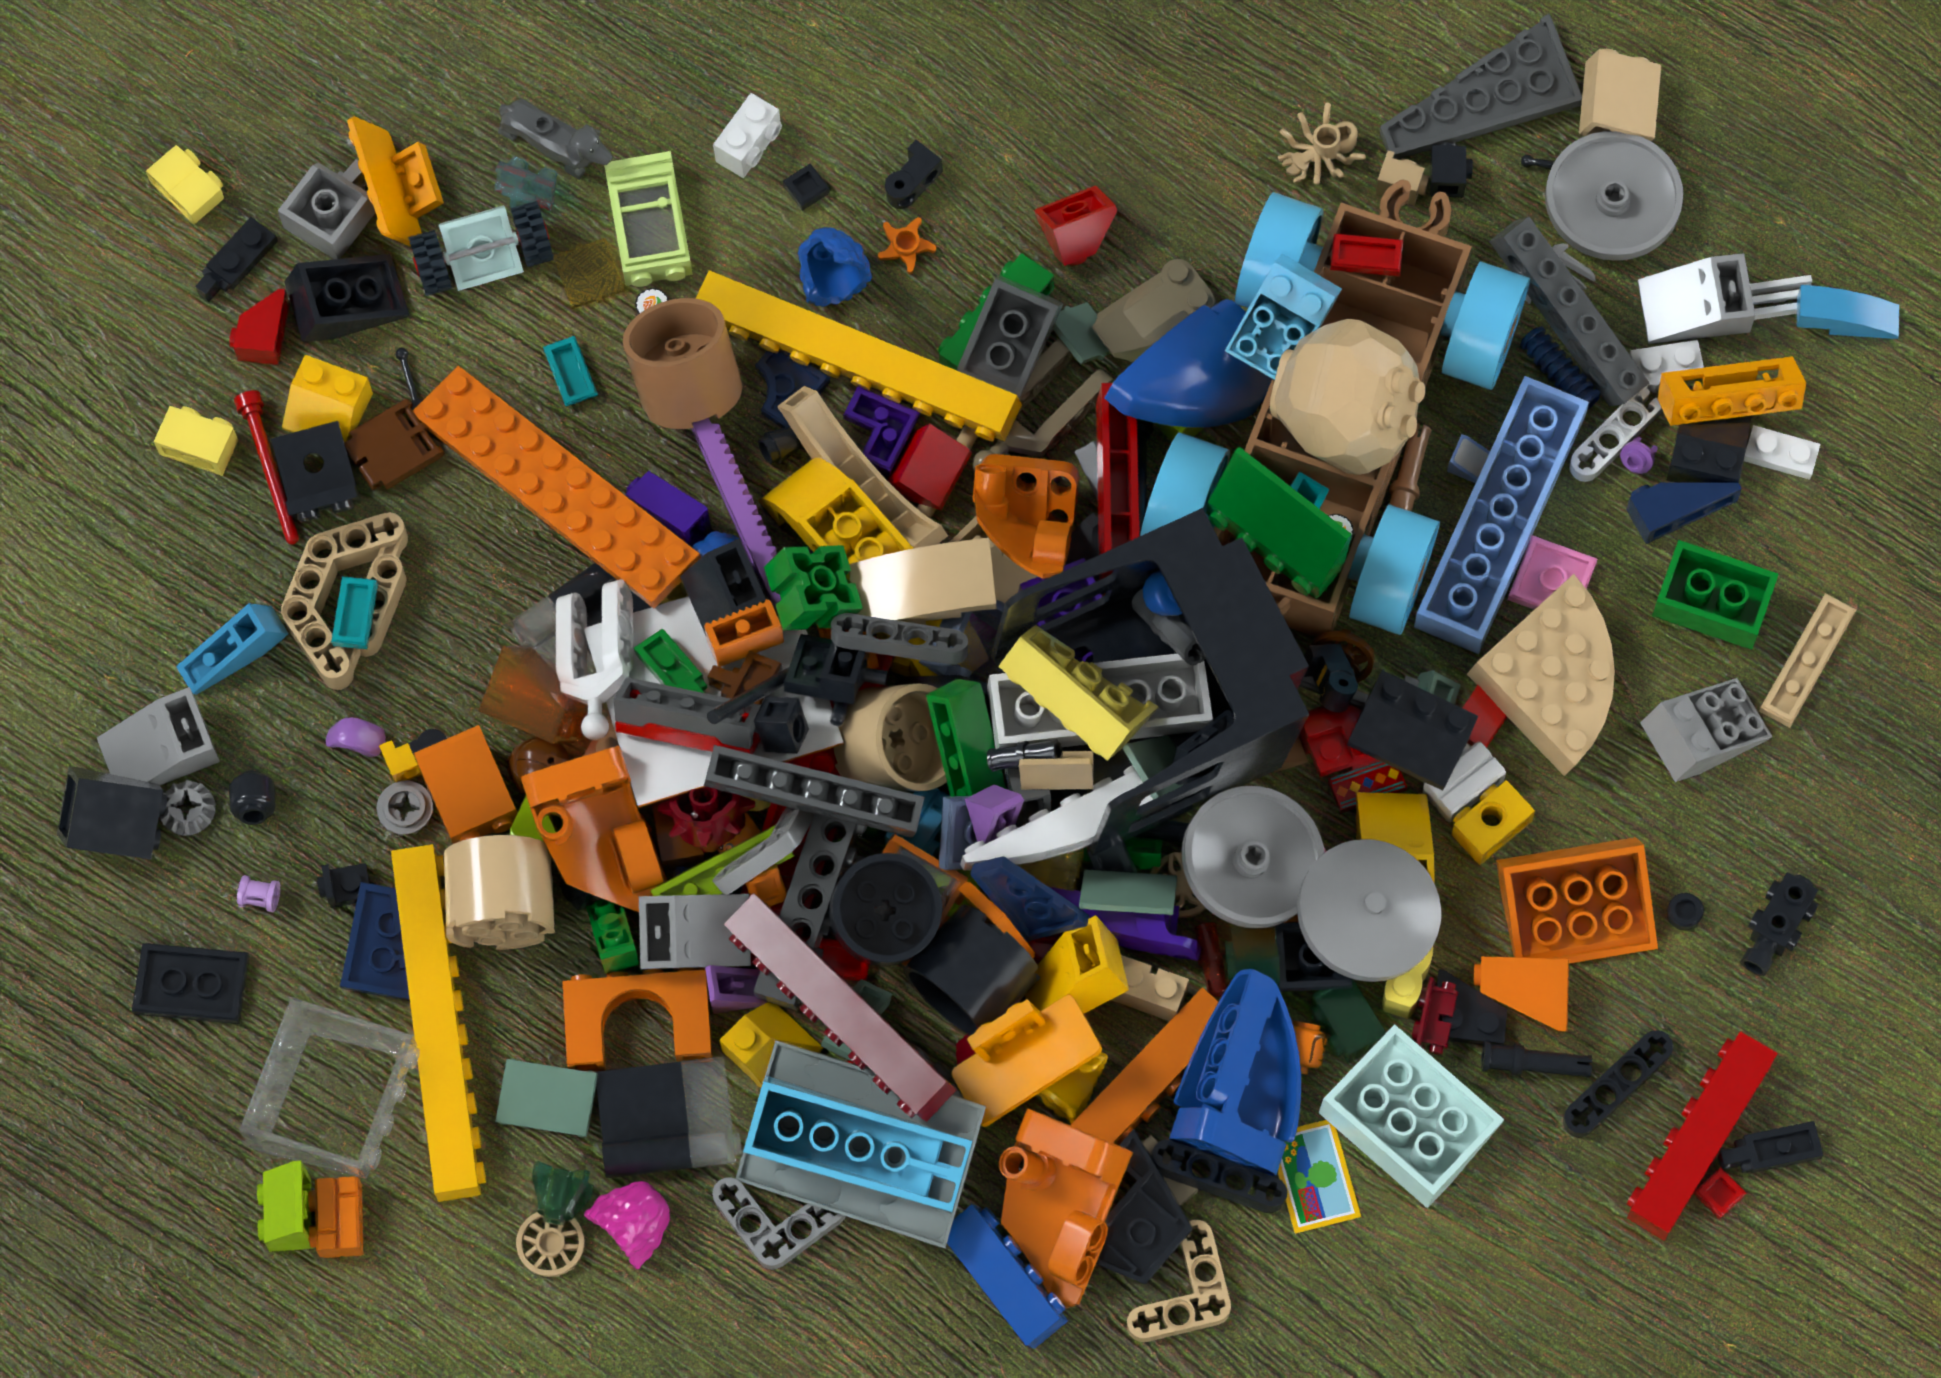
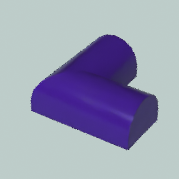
M858 386L843 414V419L872 432L862 453L882 476H890L920 418V413Z

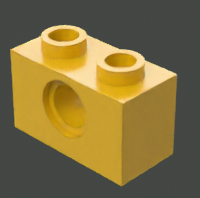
M1507 780L1499 787L1495 784L1491 785L1479 797L1480 803L1472 809L1469 806L1465 807L1453 819L1455 824L1451 835L1479 865L1483 864L1533 821L1535 810ZM1494 815L1499 819L1500 823L1496 826H1489L1483 822L1482 817Z

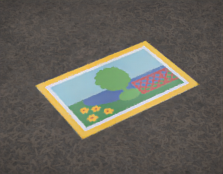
M1327 1120L1297 1127L1294 1141L1291 1143L1285 1142L1286 1147L1278 1169L1279 1179L1283 1181L1287 1188V1198L1285 1201L1294 1233L1360 1218L1361 1213L1336 1128Z

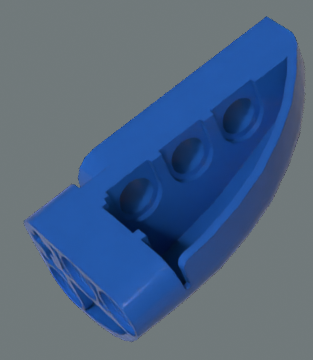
M1225 299L1211 308L1205 305L1201 306L1168 331L1117 377L1104 399L1121 413L1133 418L1169 426L1213 427L1240 421L1254 414L1259 405L1263 403L1272 378L1225 351L1246 313L1234 301Z
M1244 969L1235 975L1219 1000L1185 1069L1174 1097L1175 1105L1181 1108L1178 1109L1169 1140L1257 1171L1277 1176L1286 1147L1285 1142L1291 1143L1294 1141L1299 1122L1301 1104L1299 1050L1287 1006L1275 981L1254 969Z

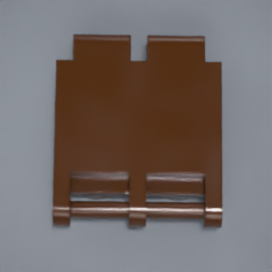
M409 399L402 400L350 431L352 438L345 442L347 453L356 466L363 464L359 468L360 473L372 490L382 485L388 490L437 461L445 454L440 446L437 447L427 433L429 428L424 422L421 423L411 409L413 404ZM405 412L415 427L412 428L403 415ZM422 436L431 451L428 452L419 437Z

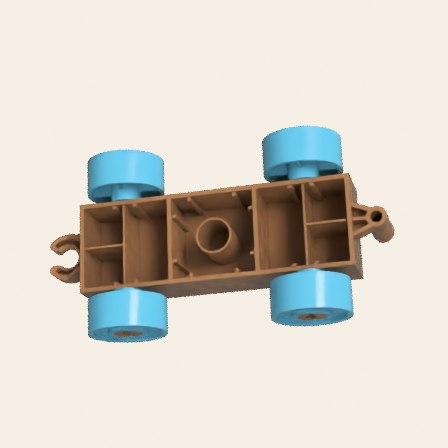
M1404 179L1388 187L1380 201L1379 215L1340 203L1324 247L1317 245L1323 220V208L1275 192L1269 196L1255 227L1243 262L1236 289V304L1249 308L1272 265L1283 254L1342 288L1321 327L1345 319L1361 320L1400 341L1414 359L1418 368L1419 379L1424 383L1425 387L1443 339L1448 337L1450 341L1443 362L1442 374L1489 390L1494 388L1523 310L1530 278L1480 261L1466 294L1461 293L1467 277L1472 246L1445 237L1449 228L1451 205L1448 196L1444 192L1434 194L1429 207L1430 219L1425 225L1417 228L1404 224L1399 217V210L1408 203L1411 184ZM1344 234L1403 240L1400 277L1330 270L1333 235ZM1272 379L1244 451L1289 486H1291L1298 473L1301 472L1330 489L1320 510L1327 515L1341 514L1347 517L1353 525L1354 533L1343 570L1318 599H1315L1310 594L1305 596L1293 587L1290 578L1282 572L1277 574L1265 565L1264 558L1254 550L1250 554L1289 628L1314 637L1334 631L1352 580H1354L1358 584L1349 617L1401 635L1421 587L1434 548L1440 521L1389 504L1381 518L1375 536H1369L1402 448L1389 463L1361 475L1348 474L1312 456L1301 447L1284 424L1272 416L1270 412V398L1275 381ZM1179 432L1173 439L1160 468L1147 506L1140 536L1203 508L1206 514L1208 501L1229 463L1230 450ZM1211 523L1222 546L1236 540L1237 537L1227 529L1222 531Z

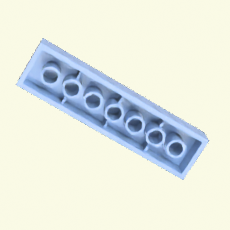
M1524 376L1417 611L1414 628L1474 653H1480L1582 426L1589 404L1588 401Z

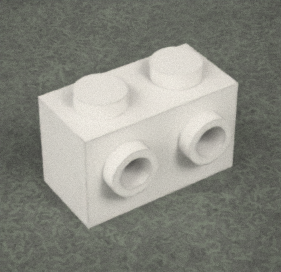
M750 93L714 142L715 161L744 178L749 170L758 164L768 144L774 141L780 133L782 124L780 122L779 109Z

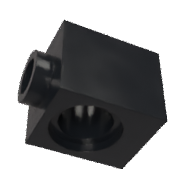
M766 696L754 719L765 752L798 754L809 731L799 698Z

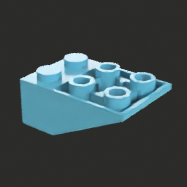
M1281 254L1272 265L1225 351L1275 380L1279 361L1284 351L1287 349L1294 350L1300 339L1321 327L1342 288Z

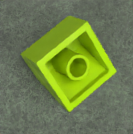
M301 1160L292 1161L263 1172V1184L257 1185L258 1205L263 1206L264 1219H258L259 1241H264L269 1252L313 1249L309 1243V1226H312V1212L309 1211L308 1193L309 1190H312V1182Z

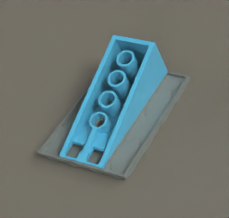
M775 1040L735 1179L946 1248L986 1106L952 1095L927 1122L917 1114L911 1119L897 1106L896 1103L900 1098L893 1091L887 1095L872 1081L876 1076L872 1070L866 1068L863 1071L855 1064Z

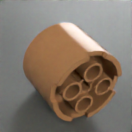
M694 298L672 299L649 307L637 315L627 326L623 335V347L642 408L647 413L650 421L665 428L689 429L693 428V422L704 420L713 415L719 419L738 402L743 388L741 376L724 317L716 306L707 301Z

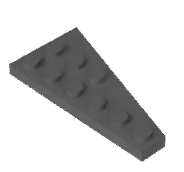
M1550 13L1542 17L1540 22L1529 30L1525 29L1517 34L1514 40L1502 48H1496L1466 68L1444 87L1440 86L1432 91L1429 97L1417 105H1411L1380 126V135L1386 151L1394 152V159H1400L1431 150L1432 145L1459 142L1582 106L1581 92Z

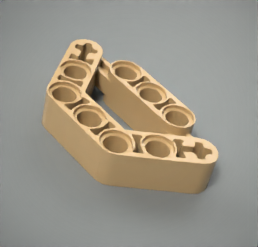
M395 513L379 514L312 536L306 544L282 603L281 614L288 631L323 682L331 689L342 690L347 688L352 683L354 670L360 656L368 657L378 652L405 588L407 579L399 557L402 550L407 546L408 534L403 520ZM394 530V535L388 536L387 532ZM375 534L377 538L376 542H373L371 535ZM356 539L365 540V543L359 548L350 547L352 541ZM328 549L332 551L326 558L316 557L321 550ZM373 561L366 579L377 580L378 588L375 601L380 600L385 603L380 609L373 612L370 630L372 635L369 638L368 649L333 646L331 643L332 633L320 615L338 571ZM386 570L397 571L392 578L384 579L381 577L382 573ZM308 581H319L318 586L314 589L304 588ZM295 612H307L306 616L301 620L291 619ZM316 638L326 639L324 644L319 647L309 646L311 641ZM331 657L339 670L341 669V671L336 673L333 669H330L328 660Z

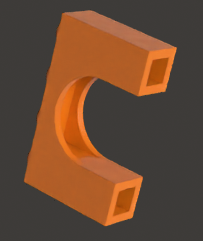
M699 967L679 968L678 972L664 973L661 969H648L643 971L642 975L628 976L626 972H612L607 974L605 978H592L591 975L582 974L572 976L571 980L563 981L568 1069L586 1072L606 1071L604 1029L607 1019L619 1005L634 999L652 1000L662 1005L670 1013L673 1019L674 1047L677 1062L681 1061L682 1065L713 1062L710 1001L706 970H699Z

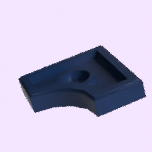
M779 349L778 353L766 351L755 364V370L764 378L768 388L767 399L761 408V414L779 427L786 428L790 425L777 406L803 386L816 390L820 395L830 383V377L810 363L808 366L793 361L790 358L791 353Z

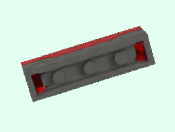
M626 677L614 698L616 732L710 752L713 751L714 745L754 754L761 741L754 723L761 705L753 703L721 722L711 724L707 719V713L727 702L730 698Z

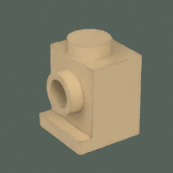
M1388 150L1377 180L1376 194L1383 196L1388 187L1404 179L1411 184L1410 197L1407 204L1415 206L1418 194L1425 195L1430 176L1425 175V168L1420 167L1416 162L1408 159H1394V152Z

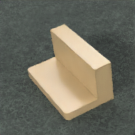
M1064 751L1062 759L1019 760L1021 790L1093 789V751Z

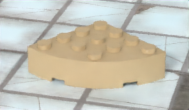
M1575 574L1521 621L1467 673L1563 776L1592 747L1605 724L1613 697L1615 675L1612 644L1604 618L1591 594Z

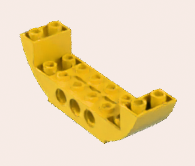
M813 458L758 500L779 526L787 521L813 552L819 546L843 545L849 564L881 555L914 549L853 479L850 480L838 468L821 458ZM850 572L846 575L848 583H851ZM942 619L926 621V625L939 627ZM968 621L964 630V634L968 638V656L957 665L973 672L988 659L975 631ZM912 638L908 642L913 645H922L926 641L921 638ZM907 658L910 662L911 676L937 675L919 663L920 660Z

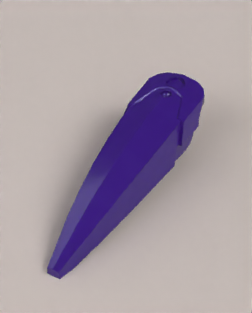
M1046 885L1079 908L1081 891ZM1174 905L1173 915L1081 909L1089 915V918L1096 915L1117 938L1119 946L1175 958L1200 960L1201 946L1198 941L1192 938L1176 936L1180 906Z

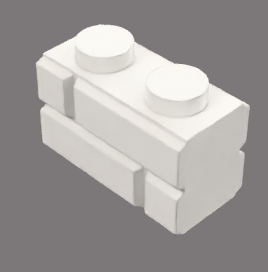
M1478 741L1471 747L1466 744L1444 790L1442 791L1424 783L1423 793L1427 794L1428 800L1437 808L1445 820L1451 823L1461 810L1467 806L1472 807L1477 803L1482 793L1491 785L1499 786L1504 782L1506 771L1482 742Z

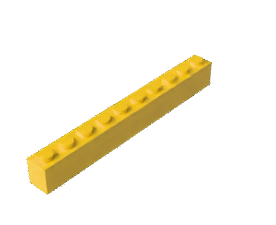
M710 270L695 298L716 306L724 317L726 327L730 329L729 334L740 340L747 341L749 337L760 342L759 346L772 353H778L779 349L791 353L790 358L799 364L808 366L809 362L821 366L820 370L831 377L839 378L840 375L852 379L851 383L856 387L859 386L870 391L871 387L882 391L884 398L898 404L902 400L914 404L912 408L924 415L931 416L932 413L944 417V421L953 427L962 429L965 425L973 428L977 436L993 442L997 438L1005 442L1022 406L1016 394Z
M433 844L392 850L391 856L434 1194L438 1202L480 1196V1184L486 1183L484 1163L477 1162L476 1149L482 1148L479 1127L473 1128L471 1114H477V1105L474 1092L468 1093L467 1080L473 1079L470 1058L464 1059L462 1046L468 1045L466 1025L459 1024L458 1011H464L461 989L455 990L453 980L454 977H459L458 961L456 956H450L449 944L452 942L446 937L445 889H442L440 877L444 876V856L437 855Z

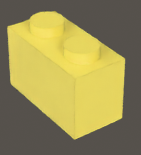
M169 406L154 440L159 455L223 476L238 443L237 435L231 423L218 417H214L213 420L202 417L196 410L185 406L181 409Z

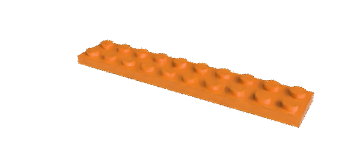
M459 365L413 410L421 423L424 422L429 428V432L615 579H623L630 590L653 609L682 581L680 576L701 558L700 553Z

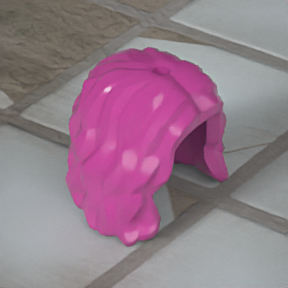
M644 1181L633 1182L624 1187L615 1188L608 1194L599 1196L593 1206L584 1212V1216L588 1220L599 1225L615 1239V1242L625 1252L626 1256L629 1257V1262L635 1269H640L641 1265L652 1256L653 1250L658 1248L664 1230L670 1221L667 1201L652 1185Z

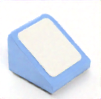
M1462 434L1449 461L1447 472L1476 483L1490 451L1470 437Z

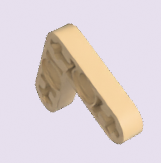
M1201 1220L1190 1221L1193 1228L1197 1229L1199 1234L1206 1235L1202 1239L1201 1245L1203 1254L1210 1250L1212 1255L1204 1254L1191 1259L1190 1255H1197L1194 1241H1187L1185 1239L1181 1243L1193 1294L1133 1309L1127 1318V1331L1134 1340L1149 1342L1224 1323L1229 1317L1231 1301L1213 1232L1206 1222ZM1199 1264H1211L1216 1270L1215 1277L1208 1282L1200 1281L1195 1275V1269ZM1210 1299H1215L1217 1304H1224L1225 1307L1220 1308L1218 1316H1213L1212 1311L1208 1310L1200 1312L1201 1320L1195 1321L1193 1302H1198V1309L1208 1307ZM1176 1306L1184 1307L1189 1313V1320L1183 1325L1173 1324L1168 1318V1313L1172 1308ZM1156 1311H1163L1162 1319L1166 1329H1159L1160 1322L1150 1324L1149 1331L1146 1333H1142L1139 1327L1134 1328L1133 1325L1138 1323V1316L1144 1315L1146 1321L1158 1319Z

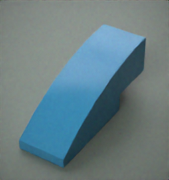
M1801 285L1797 295L1796 327L1829 329V335L1898 339L1899 305L1863 293L1822 286Z

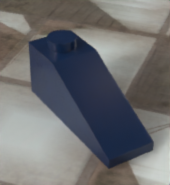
M1660 482L1652 487L1643 485L1631 493L1626 510L1645 544H1648L1737 502L1742 488L1739 483Z

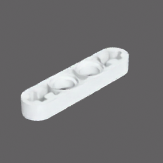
M1660 378L1648 379L1650 383L1625 404H1622L1575 450L1569 467L1574 478L1583 482L1595 479L1620 455L1622 448L1627 443L1632 442L1635 437L1639 436L1663 412L1657 398L1649 403L1647 409L1643 405L1647 402L1650 391L1655 393L1659 390ZM1627 411H1635L1639 413L1642 421L1638 425L1631 426L1624 422L1622 416ZM1604 434H1612L1616 436L1619 444L1615 448L1608 449L1600 444L1599 438ZM1593 451L1597 453L1592 462V470L1589 467H1585L1583 470L1579 468V459L1585 462L1593 455Z

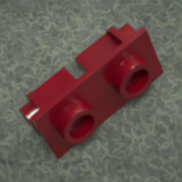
M1429 977L1428 987L1422 986L1419 1007L1423 1008L1421 1021H1415L1412 1040L1422 1049L1428 1046L1429 1053L1442 1055L1443 1049L1448 1048L1452 1024L1439 1021L1440 1015L1454 1016L1459 992L1455 991L1456 984L1451 982H1442V986L1437 987L1433 977Z

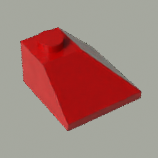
M1095 185L1037 208L1034 212L1055 257L1064 266H1074L1085 262L1087 257L1096 254L1117 213V208Z

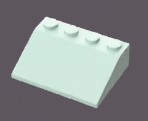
M1395 1024L1324 1097L1319 1110L1321 1116L1427 1209L1454 1181L1504 1121L1499 1114Z

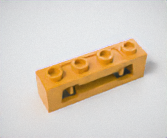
M1793 356L1664 372L1661 373L1657 400L1670 426L1799 410L1802 409L1807 382ZM1778 369L1777 378L1771 379L1768 372L1762 374L1763 380H1756L1758 371ZM1703 378V387L1700 381H1695L1693 389H1690L1684 381Z

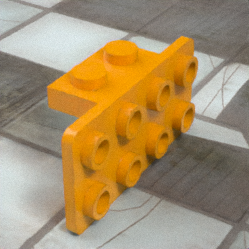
M353 116L347 120L350 129L348 135L357 151L359 158L358 167L364 175L368 186L367 196L374 205L378 218L376 220L377 227L385 237L411 247L408 237L422 234L418 218L444 204L426 145L416 142L401 152L396 153L391 135L387 130Z
M1071 995L1064 996L1041 1012L1027 999L1022 1003H1016L1009 1007L1005 1014L993 1022L981 1025L974 1034L967 1038L976 1054L954 1067L952 1077L964 1099L986 1106L981 1126L987 1127L1099 1055L1102 1051V1046L1077 1001Z

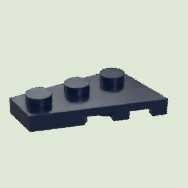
M1001 856L973 864L971 870L972 878L991 901L1008 917L1026 942L1087 926L1089 915L1006 857Z
M360 883L340 983L341 989L410 1001L396 888Z

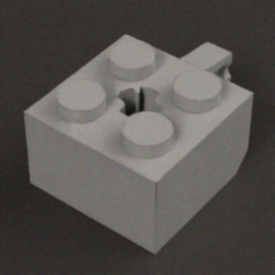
M355 159L344 173L342 171L335 173L319 162L312 165L278 209L284 229L333 259H341L376 213L374 205L370 202L365 191V185H363L365 177L358 167V160Z

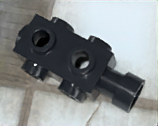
M1787 872L1781 883L1777 880H1774L1765 896V899L1770 901L1765 911L1758 908L1748 925L1753 930L1750 940L1754 941L1755 944L1752 948L1746 950L1740 961L1748 971L1759 976H1765L1773 963L1771 958L1774 953L1782 956L1786 948L1790 951L1794 950L1802 935V932L1798 931L1797 928L1802 920L1810 922L1819 906V903L1814 901L1819 889L1815 888L1809 879ZM1788 892L1795 895L1799 899H1792L1789 896ZM1775 920L1778 925H1781V926H1784V927H1783V928H1775V927L1772 925V922H1771V921Z

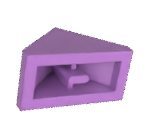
M992 785L965 799L977 842L983 840L987 844L998 838L996 835L998 832L1016 824L1024 802L1021 794Z
M714 965L705 967L713 1014L755 1008L767 1003V1001L758 999L753 992L761 970Z

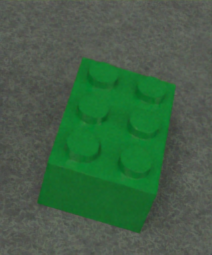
M1678 540L1652 616L1752 650L1779 574Z

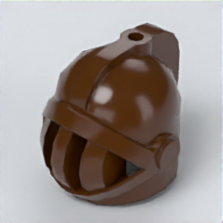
M551 736L534 737L521 742L513 748L512 753L507 758V764L509 765L507 772L520 793L526 795L521 781L522 776L572 759L558 739Z

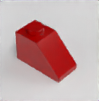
M277 289L239 315L237 328L232 327L229 339L230 348L234 349L238 361L279 365L290 301L285 289Z

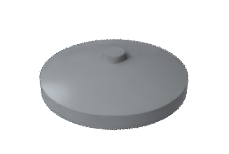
M1603 131L1589 134L1576 140L1560 153L1552 165L1548 176L1545 202L1547 213L1554 228L1573 248L1586 255L1603 260H1628L1640 257L1656 249L1672 233L1678 222L1683 204V186L1676 166L1670 157L1656 144L1638 135L1617 131Z
M1240 786L1215 795L1194 815L1183 839L1182 864L1185 877L1192 892L1211 913L1237 926L1266 928L1284 923L1297 915L1298 894L1303 879L1316 860L1325 852L1318 828L1309 814L1297 802L1270 788Z
M1361 839L1339 844L1329 849L1316 860L1301 884L1298 894L1297 915L1305 941L1313 953L1326 966L1348 978L1377 982L1394 979L1409 972L1428 954L1439 933L1441 904L1437 888L1431 876L1415 857L1393 844L1378 840Z

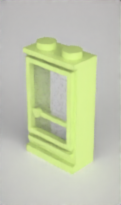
M671 151L615 160L604 165L625 285L644 287L653 281L665 279L668 281H678L685 278V276L693 275Z

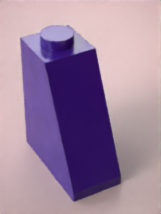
M650 471L642 478H635L627 487L626 497L689 546L693 547L697 542L703 541L712 532L709 512L706 506Z

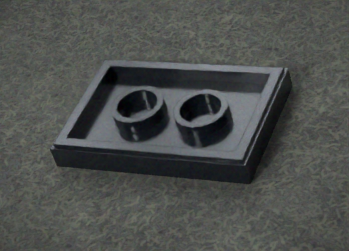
M142 943L132 1013L143 1016L240 1024L250 958L249 953Z

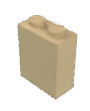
M1598 49L1585 63L1579 135L1587 136L1597 132L1617 131L1638 135L1652 141L1655 138L1661 65L1650 62L1644 57L1622 55L1613 49Z

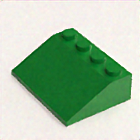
M1238 447L1208 501L1206 514L1209 515L1208 519L1218 529L1222 531L1227 529L1237 537L1236 540L1242 537L1249 552L1254 550L1264 558V563L1270 570L1277 574L1282 572L1290 578L1293 587L1305 596L1310 594L1315 599H1318L1343 570L1352 534L1246 451Z

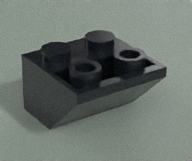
M740 538L707 552L680 576L704 633L706 622L711 624L713 620L718 621L719 617L724 619L726 615L731 616L733 612L738 614L739 609L744 611L746 607L751 608L753 604L758 606L759 602L764 603L767 599Z

